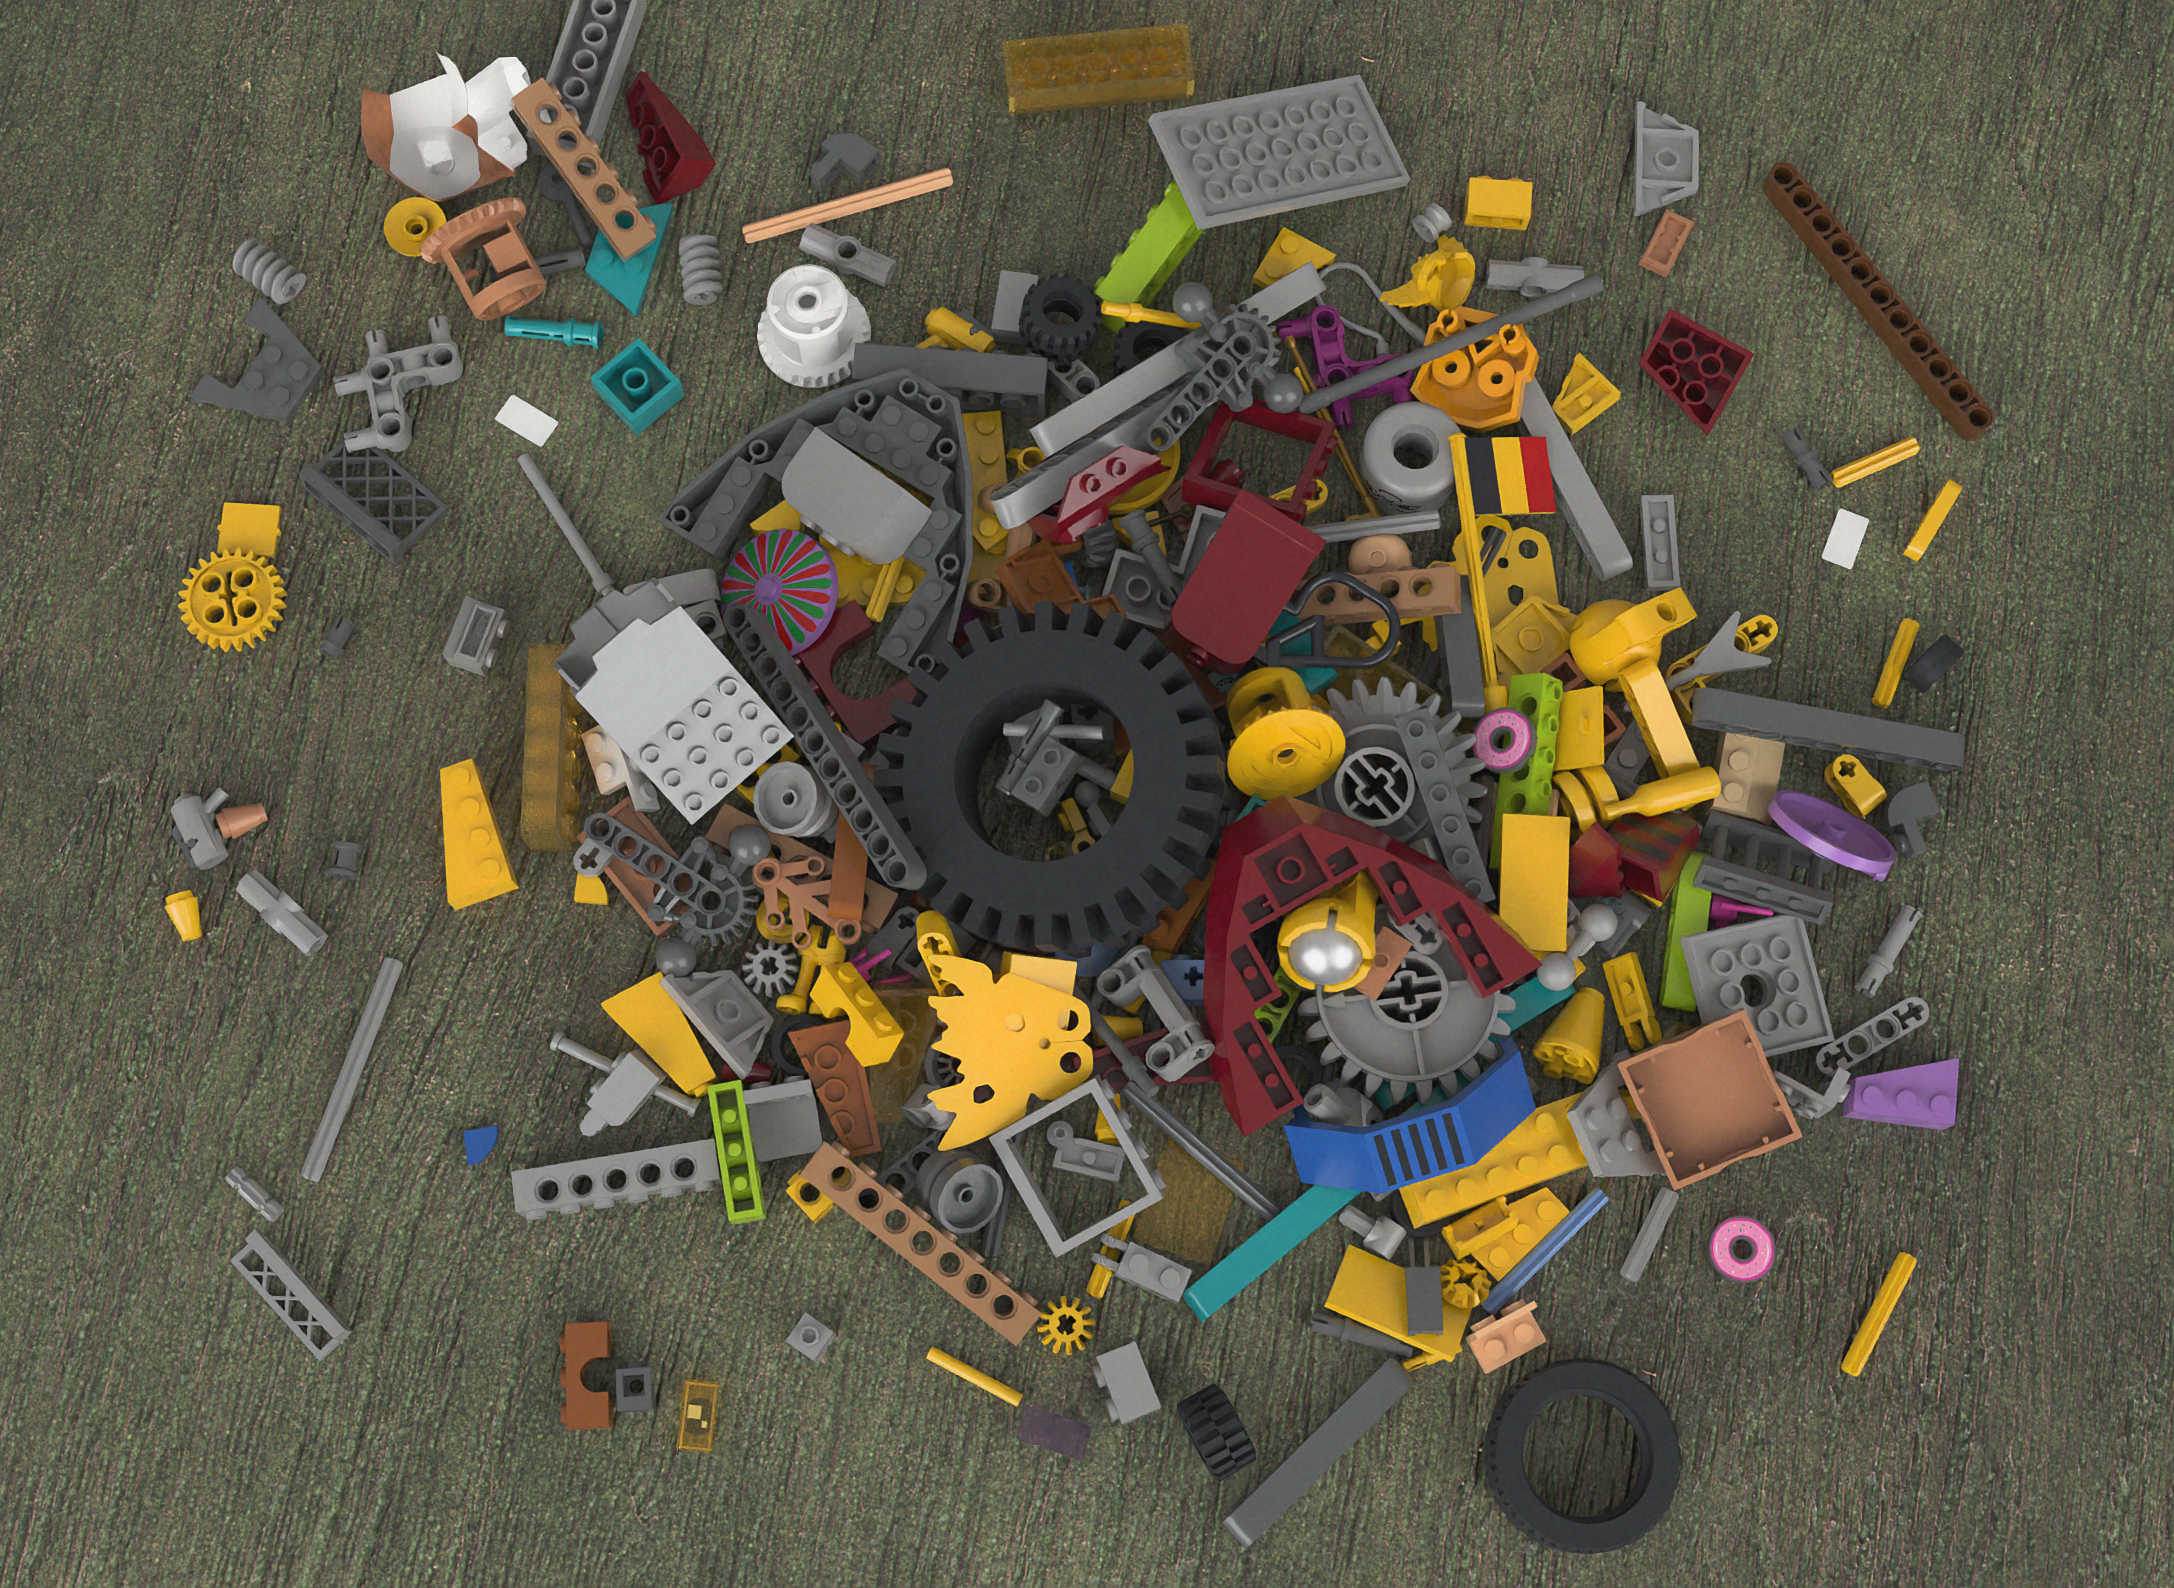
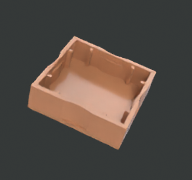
M1743 1007L1617 1061L1619 1070L1640 1112L1674 1191L1718 1173L1737 1160L1761 1155L1803 1137Z

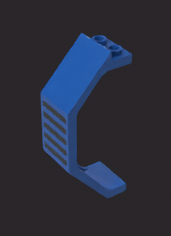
M1513 1037L1499 1040L1503 1056L1454 1098L1431 1107L1365 1127L1313 1122L1310 1120L1303 1103L1293 1108L1295 1118L1290 1119L1289 1123L1283 1125L1301 1183L1382 1194L1475 1165L1536 1110L1521 1054Z

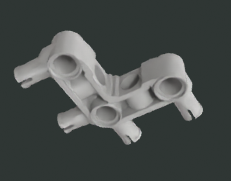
M437 316L439 326L436 323L435 317L428 320L432 344L392 353L388 351L385 331L375 330L376 338L373 336L372 331L367 332L365 337L370 354L367 365L361 368L359 372L333 377L334 383H336L334 384L339 397L365 390L369 396L374 424H371L370 428L344 433L345 445L349 453L376 446L378 449H388L393 452H401L408 448L412 441L410 418L404 408L403 397H405V393L412 388L430 384L434 387L453 382L462 375L463 364L460 360L458 346L451 340L447 317ZM451 360L448 364L441 365L443 361ZM389 373L385 378L378 379L381 375ZM400 429L396 434L389 435L391 431Z

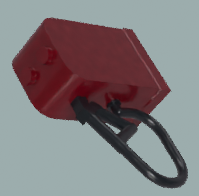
M1244 489L1240 490L1223 517L1222 524L1163 624L1164 636L1167 642L1176 650L1185 654L1184 659L1197 668L1204 666L1219 675H1232L1239 672L1251 658L1265 667L1372 668L1384 662L1392 654L1401 633L1400 617L1392 602L1383 594L1344 572L1328 571L1315 575L1304 584L1294 602H1290L1292 593L1327 541ZM1331 582L1344 584L1377 604L1385 612L1389 621V635L1384 645L1378 652L1368 657H1333L1324 655V615H1312L1266 639L1265 647L1261 646L1262 641L1280 613L1286 612L1293 617L1298 616L1315 589ZM1311 631V655L1279 654V647Z

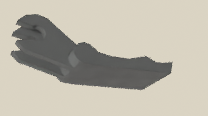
M1408 1237L1409 1265H1405L1408 1336H1415V1334L1443 1335L1440 1265H1430L1428 1237H1423L1422 1240L1424 1265H1415L1413 1237Z

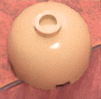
M1397 534L1360 537L1351 546L1347 558L1348 571L1354 575L1367 574V571L1373 569L1394 572L1399 571L1398 569L1401 567L1412 566V554L1406 542ZM1399 587L1391 588L1387 594L1399 589Z

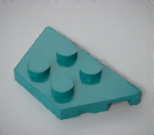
M670 203L637 208L642 216L647 214L657 228V231L654 232L657 237L654 243L625 263L599 229L585 268L588 277L596 284L605 288L612 298L621 302L636 317H638L674 212L673 204ZM622 214L615 218L616 224L622 229H628L633 225V221L628 215Z

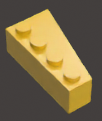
M471 758L440 769L448 903L455 910L518 889L519 887L479 767Z

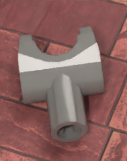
M1320 1083L1314 1085L1304 1098V1108L1323 1123L1365 1127L1370 1126L1371 1120H1376L1377 1123L1384 1121L1382 1112L1363 1094L1352 1088H1342L1334 1093L1326 1085Z

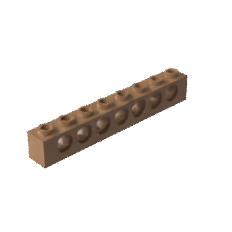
M834 1140L829 1145L824 1141L799 1172V1175L1012 1344L1017 1346L1042 1314L1035 1308L1039 1302L1024 1290L1018 1295L1008 1286L1012 1281L998 1269H995L993 1273L982 1266L985 1259L969 1247L965 1252L954 1244L958 1238L942 1226L939 1230H936L927 1223L931 1218L930 1215L916 1204L912 1209L901 1202L904 1195L889 1183L885 1188L874 1180L878 1174L863 1162L858 1167L847 1159L850 1152ZM837 1167H846L851 1173L850 1181L845 1186H836L832 1182L831 1175ZM865 1188L874 1189L878 1196L876 1204L869 1208L862 1207L858 1200L860 1192ZM894 1209L901 1210L904 1214V1223L897 1229H891L886 1224V1215ZM919 1231H927L931 1236V1243L925 1250H917L913 1246V1237ZM952 1252L956 1254L958 1264L952 1271H943L940 1267V1258L945 1253ZM973 1274H981L985 1281L983 1289L976 1293L970 1292L967 1289L968 1278ZM1001 1295H1007L1011 1299V1308L1004 1314H998L994 1310V1301Z

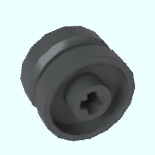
M958 1147L946 1151L938 1150L929 1156L922 1164L916 1176L914 1192L918 1204L927 1213L936 1218L949 1231L964 1234L980 1229L993 1218L1002 1202L1003 1184L1000 1175L990 1165L981 1160L968 1148Z

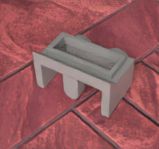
M466 595L442 653L449 665L486 676L489 668H493L497 662L499 655L497 647L501 638L505 639L510 629V620L505 610L477 601Z

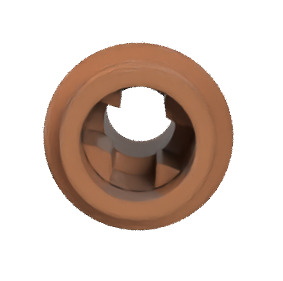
M262 802L222 808L223 812L215 814L224 839L233 837L234 840L262 824V822L268 821Z

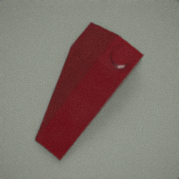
M640 71L626 92L632 126L638 128L641 143L637 145L638 155L644 156L646 169L642 171L644 182L655 203L662 204L700 187L711 173L716 162L703 139L648 74Z
M1597 821L1569 849L1568 898L1572 902L1616 903L1625 893V887L1620 884L1624 879V875L1618 870V867L1622 864L1620 845Z

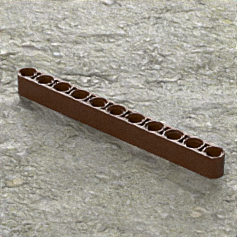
M1788 162L1774 164L1763 184V191L1767 198L1956 433L1967 441L1978 440L1993 423L1994 416L1990 407L1795 166ZM1775 178L1782 179L1786 184L1778 183ZM1794 202L1803 204L1805 208L1796 206ZM1813 226L1821 227L1824 232L1817 231ZM1832 249L1839 250L1843 256L1836 255ZM1852 273L1859 274L1863 280L1856 279ZM1871 297L1878 298L1882 304L1875 303ZM1890 321L1897 322L1901 328L1894 327ZM1910 345L1917 346L1921 353L1913 351ZM1930 369L1936 370L1941 377L1931 374ZM1949 394L1959 397L1960 402L1954 401ZM1969 418L1976 419L1980 426L1973 425Z

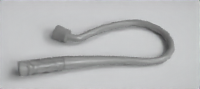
M1336 262L1326 266L1318 273L1322 279L1327 273L1335 269L1356 271L1363 277L1380 301L1381 290L1368 273L1358 265L1348 262ZM1320 293L1314 296L1318 307L1325 305L1320 297ZM1380 301L1408 334L1421 345H1424L1427 332H1424L1421 327L1419 328L1417 324L1408 319L1394 305H1388V301ZM1340 316L1344 326L1377 339V358L1380 355L1389 354V344L1385 342L1380 333L1352 323Z

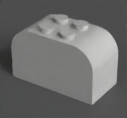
M817 427L814 428L791 460L782 478L784 498L788 504L802 513L799 518L801 522L851 558L854 553H857L873 564H887L904 554L933 512L905 489Z

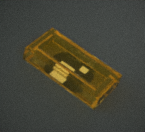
M685 1379L676 1450L712 1453L720 1383Z

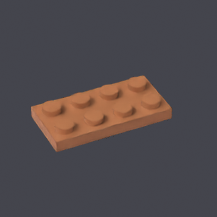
M627 796L605 813L614 816L680 860L643 812L635 811L630 796ZM602 819V820L598 821V822L596 823V826H597L601 821H604V820H606V819ZM604 830L602 835L605 836L608 831ZM585 831L576 836L582 844L587 839ZM633 837L627 838L623 844L624 853L630 856L637 850V842ZM596 851V852L593 854L592 857H593L594 859H595V856L598 854L599 851ZM660 855L655 856L650 862L651 871L654 874H658L664 870V858ZM614 856L604 869V872L660 939L680 923L673 921V923L653 921L648 918L647 910L657 896L661 886ZM689 874L681 875L678 879L679 889L682 892H687L692 888V877ZM709 894L707 895L705 902L711 898ZM683 901L675 910L676 913L683 914L693 907Z

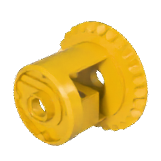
M1265 667L1246 674L1230 689L1226 698V711L1236 739L1230 741V749L1227 751V767L1231 781L1239 790L1249 796L1256 794L1264 800H1274L1281 795L1293 798L1317 788L1337 770L1345 753V737L1342 729L1330 714L1323 713L1320 708L1314 709L1304 681L1297 673L1283 667ZM1263 695H1274L1268 702H1258V699ZM1288 749L1294 750L1291 755L1280 757Z

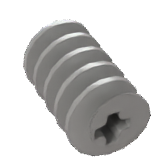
M703 234L685 236L679 240L680 245L678 247L681 255L682 286L685 290L683 294L684 300L693 305L712 304L718 299L715 294L723 290L722 284L718 282L722 278L721 272L716 271L720 268V261L715 259L719 256V251L714 248L718 244V240L714 236Z
M256 238L246 240L241 244L234 256L233 270L235 273L243 276L247 282L252 283L255 288L262 290L266 296L271 297L278 304L287 303L296 297L306 282L305 274L302 272L297 273V269L293 265L287 266L285 259H277V254L274 251L268 252V248L264 244L258 245Z

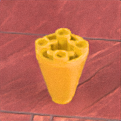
M1589 987L1580 988L1579 992L1573 995L1538 1039L1533 1048V1055L1544 1066V1074L1553 1079H1561L1562 1076L1571 1078L1583 1084H1591L1600 1066L1605 1004L1603 1003L1605 998L1602 993Z

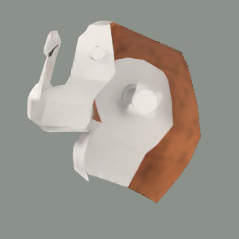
M437 53L447 74L391 95L374 92L363 86L361 128L368 157L399 183L429 200L444 202L480 190L504 178L515 175L514 169L527 159L526 151L528 145L509 115V112L513 109L510 105L511 98L531 85L528 72L517 57L498 58L468 82L464 83L457 66L449 58ZM547 109L542 110L539 113L541 120L551 123Z

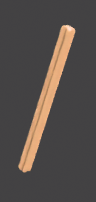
M942 168L746 224L742 227L743 235L747 243H753L805 228L811 223L819 224L948 187L953 184L952 174L949 168Z

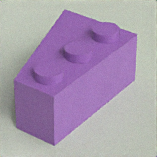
M1959 1058L1854 1078L1847 1082L1851 1087L1844 1099L1843 1117L1945 1130L1955 1125Z

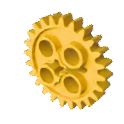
M224 548L221 558L214 552H211V562L209 563L200 558L199 563L202 568L200 570L190 568L189 571L194 576L193 579L182 580L188 587V590L178 592L180 597L186 600L178 604V608L182 612H186L181 616V620L185 624H190L187 630L192 635L197 634L196 638L202 644L208 640V645L212 649H215L220 643V647L224 652L229 651L231 644L234 645L238 652H241L243 642H247L251 648H254V638L256 637L265 642L266 636L264 631L266 629L272 632L276 631L271 622L273 620H283L277 609H285L287 607L279 599L286 596L287 592L279 587L284 581L279 575L275 576L278 572L273 565L268 566L269 562L264 556L257 560V555L252 550L245 557L241 548H237L234 556H232L227 548ZM232 573V575H231V583L229 584V583H228V574ZM253 577V581L249 586L241 587V583L245 578ZM221 582V586L217 591L209 592V588L213 583ZM231 590L235 593L237 597L233 598ZM228 603H233L234 610ZM257 607L252 617L244 618V614L249 608ZM224 612V617L221 621L212 623V619L217 613ZM235 615L237 616L238 621L237 626H233Z

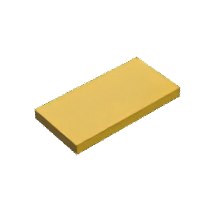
M1503 813L1501 814L1498 916L1520 935L1532 951L1566 952L1570 817Z
M1350 1244L1345 1251L1324 1305L1326 1308L1449 1362H1452L1455 1358L1472 1308L1455 1306L1442 1296L1443 1335L1415 1334V1336H1408L1405 1268Z

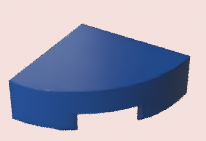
M495 1125L463 1132L469 1166L479 1164L491 1153L499 1138V1126Z

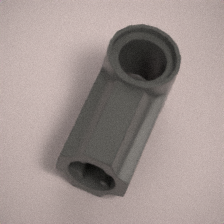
M1627 891L1612 908L1618 922L1615 933L1605 941H1596L1592 946L1597 953L1610 960L1614 959L1630 936L1638 932L1653 912Z

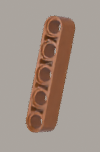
M861 764L874 785V770H877L878 765ZM840 809L827 918L861 921L868 854Z

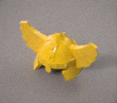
M1444 234L1437 239L1438 250L1423 257L1419 256L1418 262L1412 265V280L1399 288L1383 292L1380 301H1388V305H1399V308L1408 306L1415 308L1422 304L1426 306L1433 305L1440 313L1446 309H1449L1451 313L1452 310L1463 305L1472 289L1475 277L1473 256L1468 253L1467 249H1464L1462 242H1458L1454 237L1448 239Z

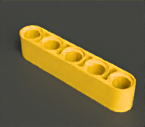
M1645 657L1617 673L1618 681L1660 779L1699 769L1700 765L1655 662L1651 658ZM1699 803L1678 808L1677 810L1684 812Z

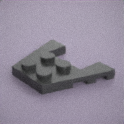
M259 298L244 321L248 326L270 339L234 389L205 374L190 394V398L198 404H213L222 409L246 411L251 415L289 423L323 375L324 370L267 302Z

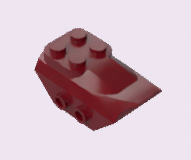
M1120 445L1069 478L1064 497L1026 522L1040 537L1055 542H1062L1065 545L1074 543L1081 537L1080 534L1090 528H1096L1104 524L1110 514L1109 508L1125 497L1137 484L1162 472L1171 470V467L1161 464L1160 457ZM1063 449L1057 451L1056 453L1050 455V456L1047 457L1046 459H1044V460H1042L1041 462L1037 463L1036 465H1034V466L1032 467V469H1033L1034 467L1038 466L1039 464H1041L1042 462L1046 461L1047 459L1051 458V457L1054 456L1055 454L1059 453V452L1062 451Z

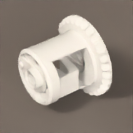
M805 264L784 271L773 282L767 297V307L762 312L760 322L758 323L757 339L759 350L765 363L778 377L796 386L821 388L839 383L852 374L855 343L871 341V327L864 306L861 305L857 297H854L848 289H845L843 282L836 274L822 266Z

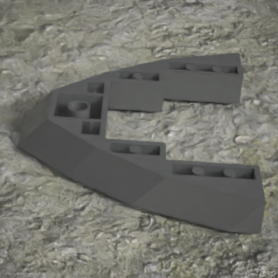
M905 367L831 390L752 430L676 494L659 521L668 530L722 562L770 483L774 481L782 486V478L787 466L814 428L817 427L868 464L932 501L929 509L933 512L929 520L908 549L902 554L907 562L926 574L876 653L882 660L907 675L911 673L916 665L932 674L942 663L932 648L944 638L953 643L973 561L972 471L960 401Z

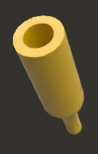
M1706 766L1641 785L1630 798L1602 806L1600 811L1604 819L1632 812L1651 817L1716 798L1720 795L1721 784L1716 771L1712 767Z

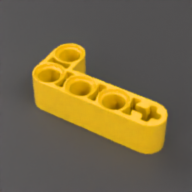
M1767 615L1756 616L1737 627L1734 645L1740 651L1757 655L1764 651L1775 639L1778 633V626L1774 619ZM1754 632H1757V633L1763 632V633H1764V635H1763V634H1760V635L1756 636V637L1753 638L1752 641L1750 642L1749 638L1752 636V634H1753ZM1708 644L1673 663L1663 675V680L1692 665ZM1723 673L1697 676L1686 682L1685 685L1669 692L1673 704L1677 706L1678 716L1684 723L1692 725V709L1689 706V702L1693 701V691L1699 688H1706L1704 684Z
M925 911L916 920L918 949L939 996L952 997L954 989L958 987L939 977L942 968L928 961V956L949 955L963 958L945 916L938 911ZM992 974L994 984L999 981L1000 974Z

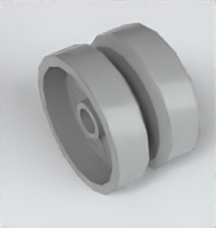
M789 761L776 763L765 770L756 783L753 795L754 811L764 827L774 833L805 839L817 837L828 830L836 819L839 809L812 766Z

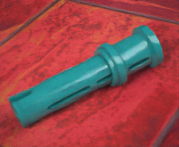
M507 316L505 320V335L564 341V344L574 347L575 344L592 345L594 349H601L604 338V326L602 321H596L594 324L577 322L575 318L566 319L565 322Z

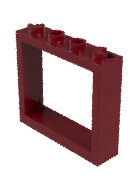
M1254 398L1252 405L1240 412H1233L1229 405L1221 401L1183 478L1181 500L1225 513L1228 511L1241 489L1206 477L1234 420L1315 444L1288 503L1247 491L1296 522L1304 520L1308 506L1306 502L1307 500H1313L1317 490V477L1323 478L1328 465L1326 458L1328 455L1333 456L1338 441V437H1334L1335 423L1297 411L1285 414L1278 413L1268 408L1264 401Z

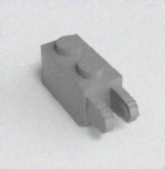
M639 1049L633 1050L628 1054L623 1051L612 1063L611 1067L614 1071L607 1079L604 1077L600 1078L590 1090L593 1096L586 1104L591 1109L584 1119L581 1120L582 1122L579 1127L583 1133L582 1135L592 1137L604 1131V1128L609 1124L617 1126L629 1122L668 1075Z
M1102 1234L1100 1241L1104 1245L1124 1253L1119 1263L1103 1254L1094 1253L1091 1259L1093 1262L1114 1271V1276L1173 1304H1177L1180 1301L1193 1270L1131 1241L1127 1244L1110 1235Z

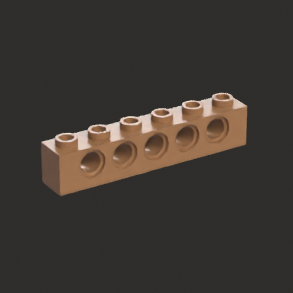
M541 77L513 96L510 105L625 263L655 242L657 236L654 232L657 231V228L647 214L642 216L635 207L638 205V201L628 188L623 190L617 182L619 175L610 162L605 164L597 154L600 152V148L590 135L585 137L579 129V126L582 124L572 109L566 111L559 100L562 99V95L552 82L547 84L543 77ZM550 109L556 113L557 119L554 122L546 123L541 120L539 113L542 110ZM562 136H571L575 140L576 146L572 149H564L559 145L558 140ZM582 162H589L594 166L595 172L590 176H584L579 173L577 166ZM602 188L612 191L614 199L610 202H602L597 198L596 192ZM622 214L628 215L632 219L633 225L628 229H622L616 224L615 218Z
M1436 563L1431 565V568L1426 569L1404 566L1399 568V571L1394 572L1373 569L1363 575L1344 572L1362 581L1385 597L1391 588L1399 587L1398 594L1388 599L1395 606L1400 619L1461 613L1460 575L1454 566H1450L1447 563ZM1315 575L1305 576L1299 582L1290 597V602L1297 597L1304 584ZM1335 582L1323 584L1315 589L1297 616L1302 621L1312 615H1324V626L1388 620L1385 612L1377 604L1367 598L1354 601L1357 592L1344 584ZM1423 585H1432L1431 590L1427 594L1418 595V591ZM1335 593V598L1332 602L1323 604V599L1326 595Z
M726 803L723 804L705 838L711 841L712 849L715 853L720 852L729 856V854L731 855L729 840L732 833L738 827L745 824H755L762 827L768 833L771 840V849L781 851V857L778 860L781 864L804 861L810 856H819L823 859L826 866L823 875L820 877L808 875L803 879H797L794 876L787 877L792 883L801 885L826 881L832 878L833 859L787 835L769 831L760 821ZM813 861L809 865L810 871L817 872L820 870L821 863ZM766 869L764 872L769 874L768 878H773L774 870ZM866 877L864 895L868 897V904L862 909V918L858 922L862 927V931L872 935L874 930L880 932L890 921L901 898L896 892ZM830 894L813 897L827 905L828 908Z

